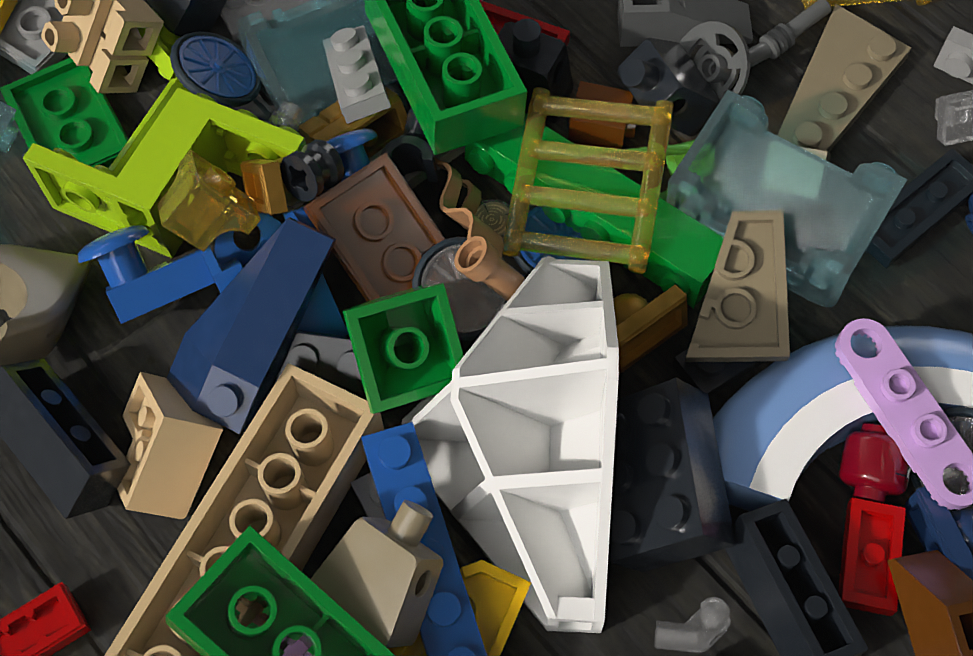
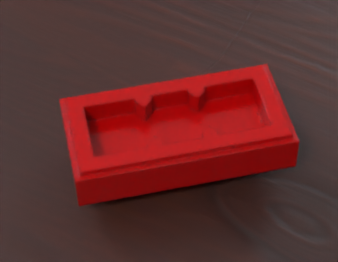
M63 582L58 583L0 619V656H51L91 631L66 584Z

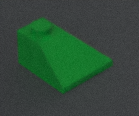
M444 283L424 284L382 296L343 311L371 414L436 395L452 381V371L463 358V352Z

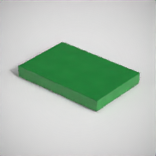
M70 57L1 87L0 91L28 148L33 143L52 151L54 148H60L72 154L79 162L93 168L95 165L109 168L129 139L105 93H97L89 82L93 73L89 66H77Z

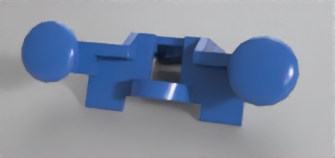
M372 129L350 131L326 141L336 149L342 159L344 166V178L342 181L370 163L363 144L377 137V134ZM310 202L283 213L285 220L291 217L316 229L303 210L304 206ZM249 210L236 213L224 221L217 231L213 246L214 254L210 246H207L170 263L166 261L149 269L135 243L136 240L147 235L149 230L144 226H130L95 239L82 248L77 258L78 263L97 258L110 285L106 287V294L122 324L213 283H216L221 294L243 269L242 265L247 264L282 224L269 214ZM241 223H254L259 228L260 240L251 249H241L234 243V230ZM321 274L298 330L346 336L349 334L326 280L323 274Z

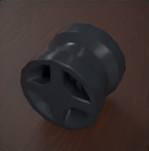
M316 139L303 147L301 152L295 151L287 155L280 163V172L284 185L294 197L301 201L308 202L321 195L324 189L336 186L344 178V166L340 155L331 144L324 140Z

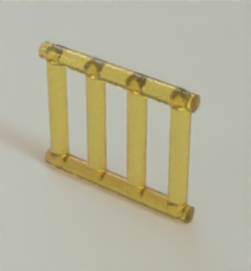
M534 88L526 119L502 253L505 256H519L520 251L609 261L629 264L628 270L636 273H645L650 255L672 123L673 103L659 100L654 107L549 96L550 91L547 89ZM546 116L651 126L647 152L543 141ZM538 160L643 171L639 198L534 186ZM530 205L636 217L631 245L526 232Z

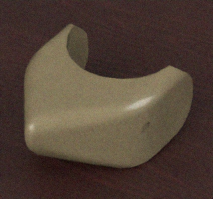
M0 244V309H4L8 316L12 318L0 327V367L2 365L45 358L53 351L65 330L90 272V260L78 263V255L21 245Z

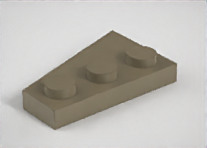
M783 210L732 211L685 362L787 361L790 358Z

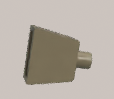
M409 500L402 502L392 522L384 518L361 517L356 520L310 579L386 648L413 646L443 567L441 556L420 542L434 517L433 514L424 507Z

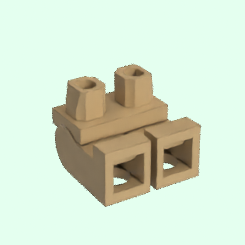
M54 0L55 7L62 14L63 19L62 21H49L45 23L41 34L42 40L51 52L68 53L77 66H89L93 71L89 82L97 93L137 92L149 61L146 56H151L164 23L163 20L144 0ZM138 28H146L143 38L141 37ZM124 65H132L129 74L127 73Z

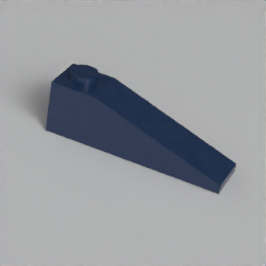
M291 217L287 218L185 333L167 380L192 411L238 434L248 428L275 384L336 242L335 238Z

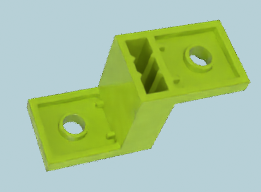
M177 88L119 175L102 165H95L93 168L81 163L72 154L63 149L54 148L52 151L35 143L26 152L23 160L53 209L108 232L130 226H144L149 230V233L136 240L135 243L173 258L228 171L242 176L240 168L242 161L253 159L274 161L281 157H286L295 151L301 152L306 145L305 137H302L296 130L288 126H274L260 120L247 110L239 109L236 111L218 104L206 94L197 93L195 95Z

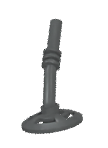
M826 0L816 1L787 24L779 23L774 29L768 31L767 35L764 34L759 38V44L749 49L738 30L727 23L708 21L693 27L682 38L680 44L688 56L691 57L700 41L704 42V45L696 53L693 63L723 103L724 107L719 111L722 112L732 106L741 96L746 87L751 67L768 58L776 59L780 54L787 51L788 48L795 45V39L831 12V6ZM719 34L727 36L734 42L738 49L735 55L727 47L720 46ZM738 75H739V79H738V82H737L736 86H735L734 89L731 91V93H730L728 96H726V93H727V92L734 86V84L736 83L737 78H738Z

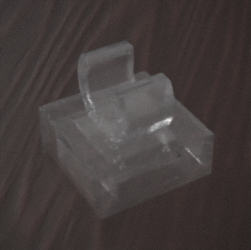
M973 90L941 96L936 99L937 139L945 146L973 140Z

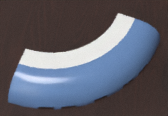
M885 326L942 410L956 407L973 408L972 333L931 326ZM839 334L801 347L790 353V358L787 361H775L741 387L713 417L729 505L753 511L783 499H787L789 502L796 481L818 455L826 449H830L846 440L847 435L851 432L861 431L862 424L881 425L854 385L855 381L845 366L839 362L840 359L835 354V343ZM858 334L851 337V347L857 355L863 358H872L877 355L876 342L873 343L871 337L867 338L866 334L864 336ZM949 419L958 433L965 434L973 425V419Z

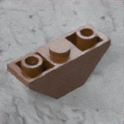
M938 550L887 560L915 656H973V580Z

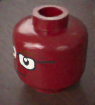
M865 423L862 424L861 431H854L848 434L840 464L839 477L845 484L855 487L853 497L885 504L887 495L903 494L908 487L911 468L903 458L896 442L887 434L883 426Z

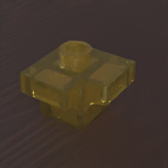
M192 150L178 164L179 168L173 184L157 204L162 226L203 252L220 234L228 231H241L249 235L261 220L253 198L236 188L235 181L225 171L211 164Z

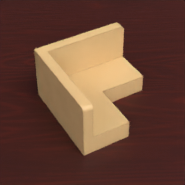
M140 372L122 415L133 441L126 455L131 466L117 490L126 510L184 519L189 512L223 428L220 424L192 411L167 378Z

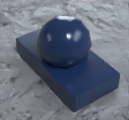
M925 486L918 488L903 506L906 508L905 513L925 552L938 550L973 580V509H955L950 512L947 507L938 505V502L930 497L931 494Z

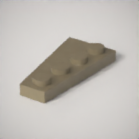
M835 4L775 142L830 152L904 63L911 47Z

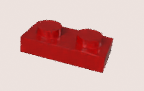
M853 497L848 502L838 594L845 607L886 616H892L897 612L898 595L887 560L902 557L906 508Z

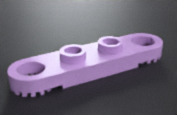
M857 319L848 323L837 338L835 354L839 357V362L845 366L855 381L854 385L887 434L896 442L907 464L914 473H917L927 491L930 492V497L936 500L938 505L945 506L950 510H960L972 505L973 453L887 329L871 319ZM858 334L860 336L866 334L867 338L871 337L872 342H876L877 355L872 358H863L857 355L851 347V337ZM949 467L953 469L958 468V471L964 472V476L967 475L968 478L966 480L969 482V490L966 491L965 495L954 494L946 488L943 482V472Z

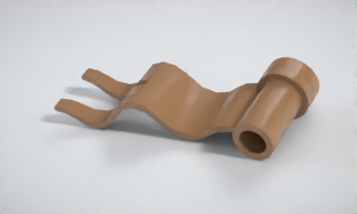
M434 156L436 165L448 171V180L440 197V209L468 231L467 240L460 246L455 256L454 264L456 269L471 281H481L508 301L523 283L525 277L502 260L504 246L502 237L476 216L481 202V191L469 180L462 179L459 172L449 163L440 161ZM461 187L468 188V194L461 208H456Z

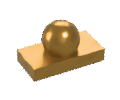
M284 157L274 161L253 159L241 162L240 168L250 209L272 215L288 212L287 206L301 201L287 190L282 181L280 163Z
M672 286L650 303L637 294H622L613 298L619 346V375L688 325L687 294L678 286Z

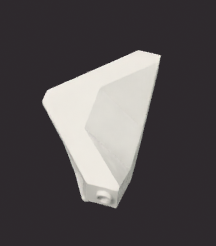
M551 256L542 258L452 371V381L438 394L422 400L402 419V425L410 422L414 424L436 496L494 566L532 582L523 602L547 631L601 633L605 621L619 380V346L609 261L555 259Z

